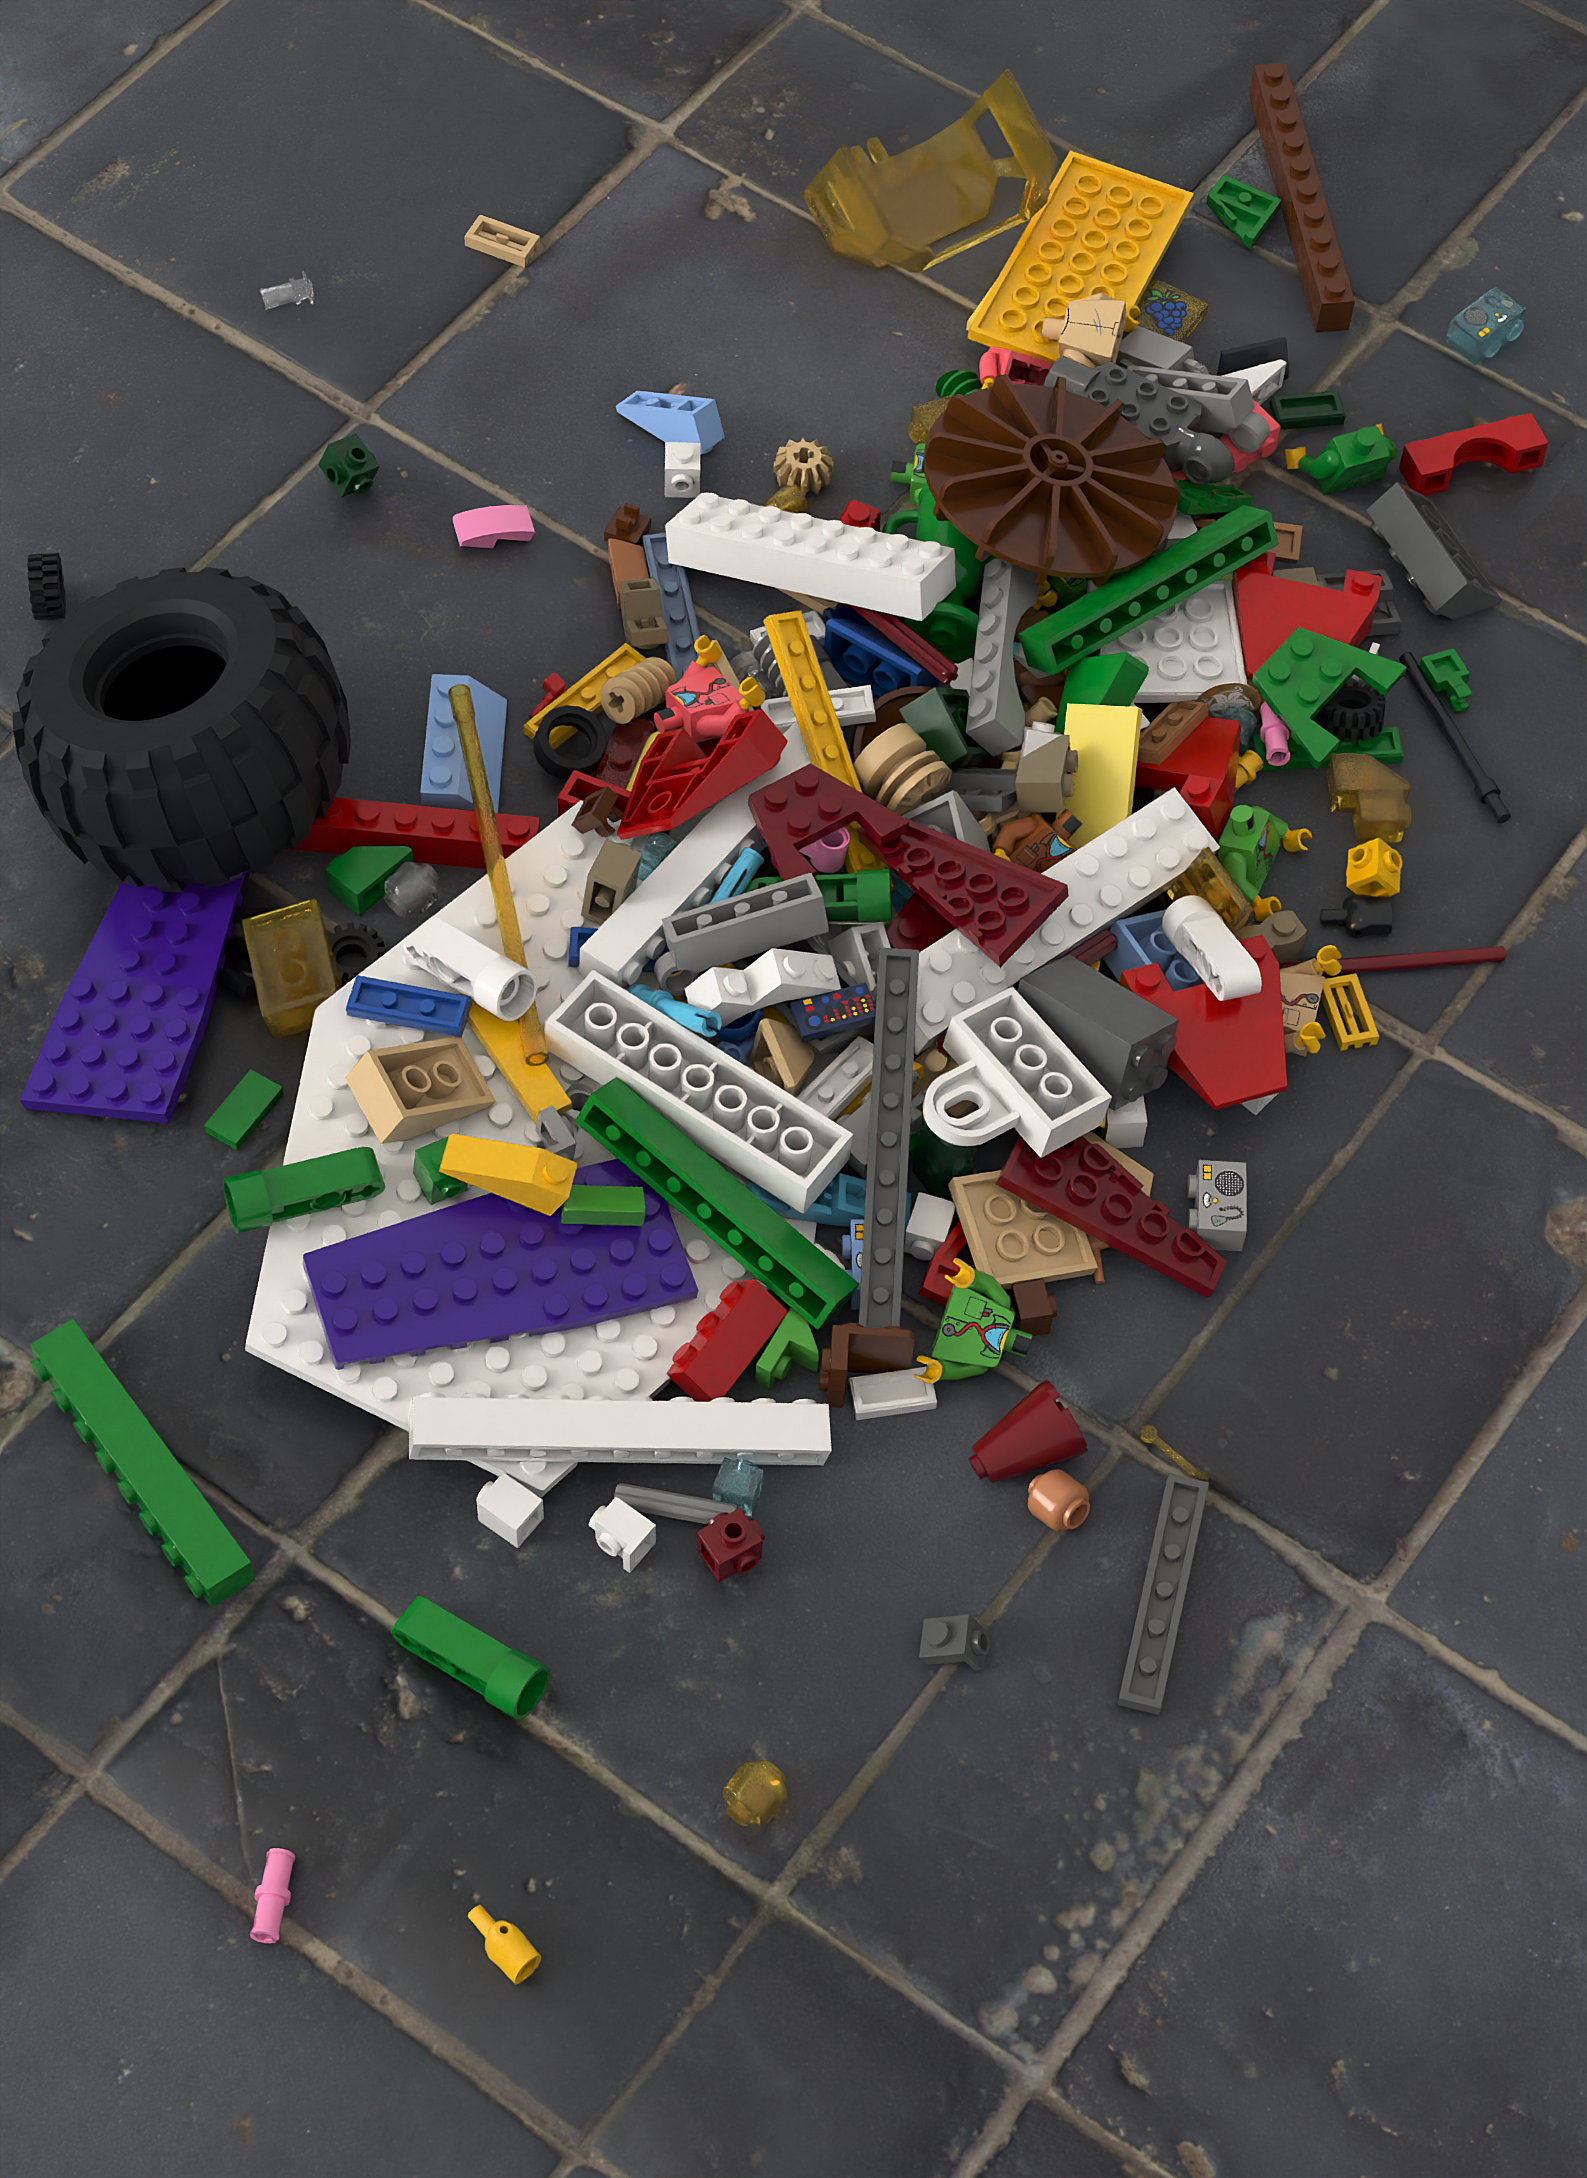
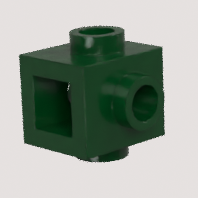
M357 434L329 443L318 464L324 472L327 481L334 486L341 497L354 492L361 494L367 491L373 485V479L380 467L373 453L367 449Z

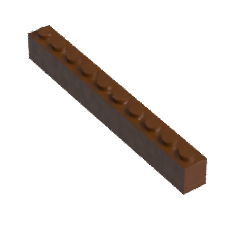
M1286 63L1254 65L1249 97L1277 197L1282 200L1281 211L1315 332L1349 330L1355 299Z

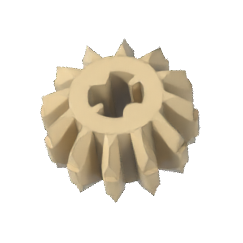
M804 437L798 443L789 439L786 447H779L773 471L775 477H777L779 487H787L790 495L796 491L801 492L803 497H805L808 491L818 495L821 487H828L831 473L833 472V461L828 452V447H820L817 439L811 443L806 442Z

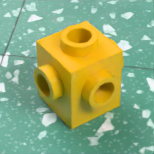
M1376 838L1349 849L1346 886L1356 895L1392 896L1400 893L1401 855L1381 838Z

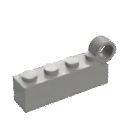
M1130 365L1127 370L1200 402L1202 415L1199 431L1206 430L1226 433L1230 436L1232 443L1241 451L1247 453L1256 452L1270 436V427L1267 421L1258 413L1251 412L1255 406L1248 379Z
M812 873L661 919L667 947L670 952L658 958L654 965V973L662 990L669 992L672 996L686 994L685 988L698 978V973L701 971L735 962L739 959L768 951L771 948H778L829 932L823 895ZM683 970L676 976L668 977L674 971Z

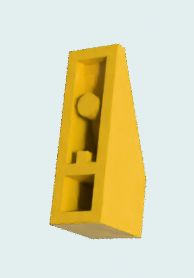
M451 1133L448 1137L439 1172L551 1216L569 1198L578 1163L542 1148Z

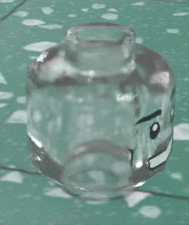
M407 861L384 883L386 894L383 898L387 905L400 917L405 918L408 915L417 918L439 898L440 889L436 883L440 879L439 875L427 863H423L420 866L415 862Z

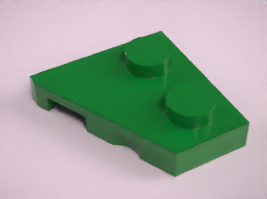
M1223 174L1208 193L1206 204L1248 248H1252L1279 212L1282 200Z

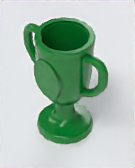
M926 481L918 495V511L905 510L893 514L887 519L882 533L894 535L901 525L917 523L915 540L923 542L934 541L941 546L955 548L956 588L942 602H938L933 611L923 621L905 617L903 622L951 662L959 664L969 658L974 659L979 616L968 608L963 607V602L969 600L981 590L985 564L998 557L991 554L985 561H979L975 558L978 545L962 534L949 520L938 521L933 514L936 501Z

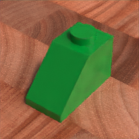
M408 846L352 847L345 854L335 857L326 868L328 891L360 917L414 873L413 851Z

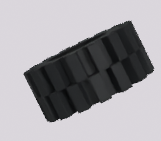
M59 553L30 554L27 562L28 586L34 619L65 618L64 576L62 574L63 568Z
M1353 682L1352 686H1348L1345 683L1318 712L1317 724L1333 736L1338 735L1337 739L1344 741L1345 737L1350 738V742H1357L1359 737L1362 741L1369 740V736L1374 738L1378 736V732L1381 733L1383 730L1386 706L1385 696L1380 695L1375 689L1371 691V686L1366 684L1362 688L1356 682Z
M347 923L348 929L342 930L341 925H337L334 927V935L328 930L324 934V941L319 940L317 944L318 950H316L318 972L324 986L327 988L331 985V992L336 993L355 978L356 975L360 974L386 953L383 938L381 936L378 937L377 931L373 928L367 932V925L360 923L359 929H354V923ZM347 953H360L367 958L363 964L356 967H345L337 962L341 956Z

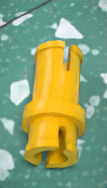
M1247 750L1242 757H1238L1235 792L1243 784H1250L1256 778V773L1264 767L1261 757L1252 750Z

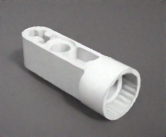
M1189 895L1176 900L1168 907L1162 920V929L1165 936L1177 951L1186 958L1219 1001L1260 993L1262 981L1257 963L1227 928L1222 918L1207 900L1200 896Z
M436 916L430 917L402 941L404 951L419 967L463 994L470 996L479 1006L504 1021H513L520 1018L530 1008L536 997L538 982L533 972L510 958L501 956Z

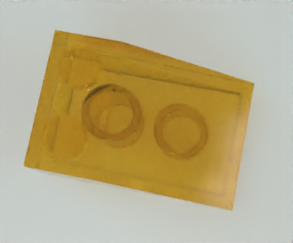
M1209 846L1200 852L1167 891L1173 902L1189 895L1204 898L1222 918L1232 934L1240 928L1252 925L1257 919L1251 904L1244 897Z
M316 898L242 920L262 1018L275 1039L312 1028L316 1008L343 987Z

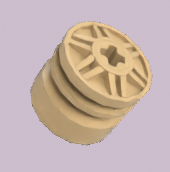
M907 723L897 724L877 736L865 747L853 765L861 789L869 797H876V802L900 816L932 801L931 794L945 789L952 775V770L943 761H940L939 756L933 750L926 751L924 740Z

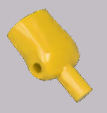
M481 1904L469 1912L468 1918L486 1938L485 1950L488 1958L515 1985L524 1981L535 1971L541 1961V1955L514 1924L504 1920L496 1922Z

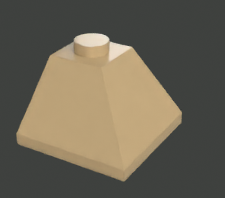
M768 1018L760 1020L749 1059L754 1072L792 1096L797 1097L801 1093L808 1079L811 1065L815 1061L812 1046L808 1042L802 1043L799 1033L792 1026Z

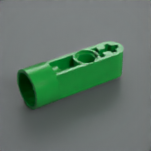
M890 868L857 870L855 874L816 875V883L824 899L827 921L858 920V922L892 923ZM781 877L756 878L749 883L745 893L782 882ZM837 893H844V902H837Z
M358 1147L263 1171L254 1170L223 1178L225 1200L232 1225L237 1234L272 1226L274 1222L371 1199L381 1194L386 1187L374 1150L370 1147Z
M422 1596L415 1597L390 1629L393 1638L404 1648L479 1692L485 1697L486 1702L516 1720H522L532 1712L547 1688L550 1678L549 1667L519 1649H510Z

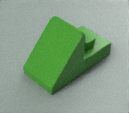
M790 1308L756 1364L755 1384L770 1391L777 1378L783 1380L786 1377L792 1361L814 1372L818 1371L819 1351L808 1321L793 1308Z

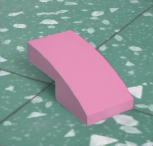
M499 505L477 508L456 514L452 519L459 544L464 547L493 549L497 539L531 541L535 533L527 505Z

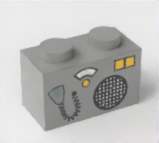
M1199 1160L1196 1174H1189L1187 1198L1194 1199V1209L1188 1210L1187 1229H1192L1214 1250L1242 1251L1247 1233L1246 1163Z

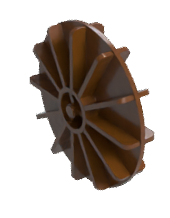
M1006 374L996 376L992 387L975 391L966 396L961 394L954 395L949 400L947 408L938 416L931 427L925 444L922 472L925 474L930 492L936 501L933 510L934 516L938 521L949 520L962 534L979 546L975 555L976 559L983 562L992 554L1008 563L1036 572L1035 584L1044 586L1047 576L1052 575L1067 578H1090L1096 587H1101L1108 584L1111 575L1129 570L1153 557L1164 544L1176 517L1180 488L1174 483L1169 467L1163 459L1166 444L1161 438L1149 440L1132 423L1120 416L1124 407L1122 401L1117 399L1107 408L1089 398L1065 391L1066 377L1058 376L1054 388L1040 385L1013 384Z

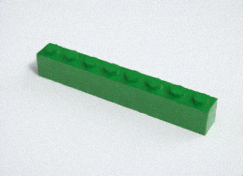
M1242 505L1111 580L1108 584L1097 588L1022 631L1018 635L1027 665L1055 675L1279 545L1271 512Z
M619 1078L612 1079L591 1093L575 1122L817 1330L843 1309L859 1286L855 1279Z
M69 1320L31 1343L30 1346L35 1360L31 1361L30 1365L41 1383L50 1382L55 1389L51 1394L63 1413L70 1410L76 1418L73 1425L81 1439L85 1443L92 1441L97 1447L98 1451L95 1452V1456L107 1474L112 1471L115 1472L120 1479L117 1486L128 1504L136 1502L143 1511L139 1514V1517L147 1531L152 1536L158 1532L165 1543L161 1547L166 1557L174 1567L179 1564L182 1565L188 1574L184 1576L185 1582L194 1596L199 1598L203 1595L210 1606L214 1607L253 1582L255 1577L249 1558L75 1320Z

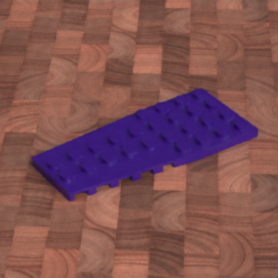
M250 870L230 877V883L208 889L203 884L188 885L183 892L159 891L157 886L143 885L138 888L124 882L121 883L58 1006L20 1099L25 1109L170 1123L208 1023L218 988L215 978L217 971H222L226 956L223 950L226 940L232 939L235 928L232 919L235 909L241 908L243 901L241 888L244 878H249Z
M619 1159L576 1168L572 1185L643 1187L646 1208L643 1226L562 1224L561 1206L551 1216H548L494 1193H489L305 1253L302 1263L334 1366L338 1370L344 1369V1364L366 1360H369L370 1364L385 1362V1357L410 1353L411 1357L425 1355L426 1350L450 1346L451 1350L466 1348L469 1342L489 1339L490 1343L509 1340V1335L529 1332V1336L581 1328L695 1299L699 1290L666 1200Z

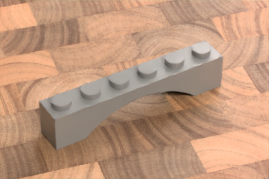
M1000 558L993 559L985 564L966 724V733L992 756L1023 744L1026 715L1015 679L1013 642L1016 627L1021 616L1029 607L1037 604L1039 585L1035 584L1036 572L1018 567Z

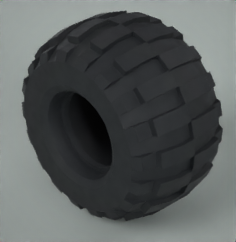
M185 567L161 570L156 576L140 580L137 576L115 584L116 588L98 598L92 596L75 607V614L64 623L55 624L41 640L44 648L40 653L29 658L23 672V680L17 691L20 711L13 712V733L23 777L42 815L48 821L53 833L84 864L90 861L102 875L138 888L146 885L157 886L159 891L183 892L188 885L203 884L208 889L230 883V877L249 870L254 874L273 864V857L285 848L295 849L311 834L309 827L315 822L316 818L325 817L335 800L336 792L342 784L343 764H349L351 736L347 699L326 645L297 605L292 607L281 592L249 576H231L226 569L206 567L200 572H187Z

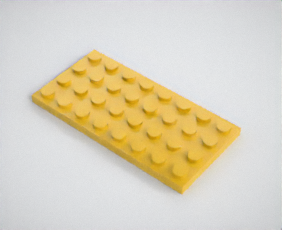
M1070 151L968 330V339L989 347L1012 350L1054 364L1060 358L1059 340L1042 338L1045 317L1064 320L1069 302L1081 300L1098 293H1104L1115 300L1125 301L1126 309L1131 305L1137 306L1189 210L1194 193Z

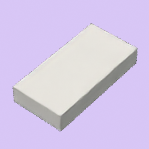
M927 1367L849 1378L848 1385L855 1419L863 1420L936 1409L937 1399L933 1383L929 1384L914 1378V1374L922 1375Z

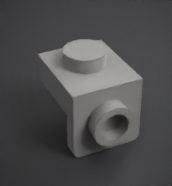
M553 1105L540 1110L536 1132L547 1149L545 1150L573 1161L577 1143L574 1139V1131L569 1120L565 1116L560 1117Z

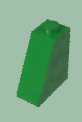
M1127 652L1082 658L1068 666L1055 732L1064 735L1067 703L1130 707L1148 675L1149 667Z

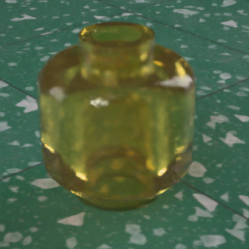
M760 1759L758 1762L746 1761L741 1764L723 1788V1797L729 1805L726 1808L727 1814L742 1826H747L749 1822L759 1826L769 1823L787 1800L788 1790L785 1786L787 1782L785 1775L775 1765L764 1759Z

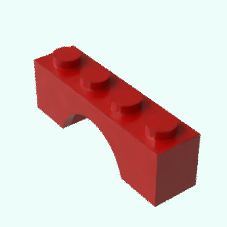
M1531 413L1511 416L1504 420L1479 424L1472 428L1457 432H1447L1441 436L1416 440L1405 444L1399 470L1410 489L1427 496L1447 491L1453 470L1466 462H1490L1502 467L1510 474L1540 467L1543 464L1549 442Z

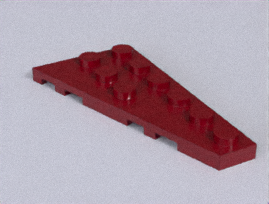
M906 819L909 822L908 831L882 846H879L862 827L857 830L861 844L1000 968L1069 896L1068 885L909 819Z
M1019 1134L996 1182V1185L1206 1298H1209L1215 1291L1227 1261L1192 1229H1183L1168 1215L1171 1210L1163 1202L1158 1201L1155 1203L1141 1190L1144 1185L1099 1144H1091L1083 1136L1040 1158Z

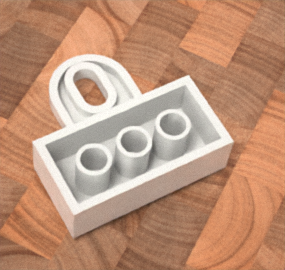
M1013 986L951 1018L942 1047L959 1066L936 1078L930 1084L923 1102L924 1119L928 1127L938 1137L955 1145L975 1146L983 1144L1014 1127L1038 1156L1042 1158L1102 1124L1112 1096ZM965 1100L972 1101L979 1107L978 1110L960 1119L952 1118L945 1112L946 1109Z

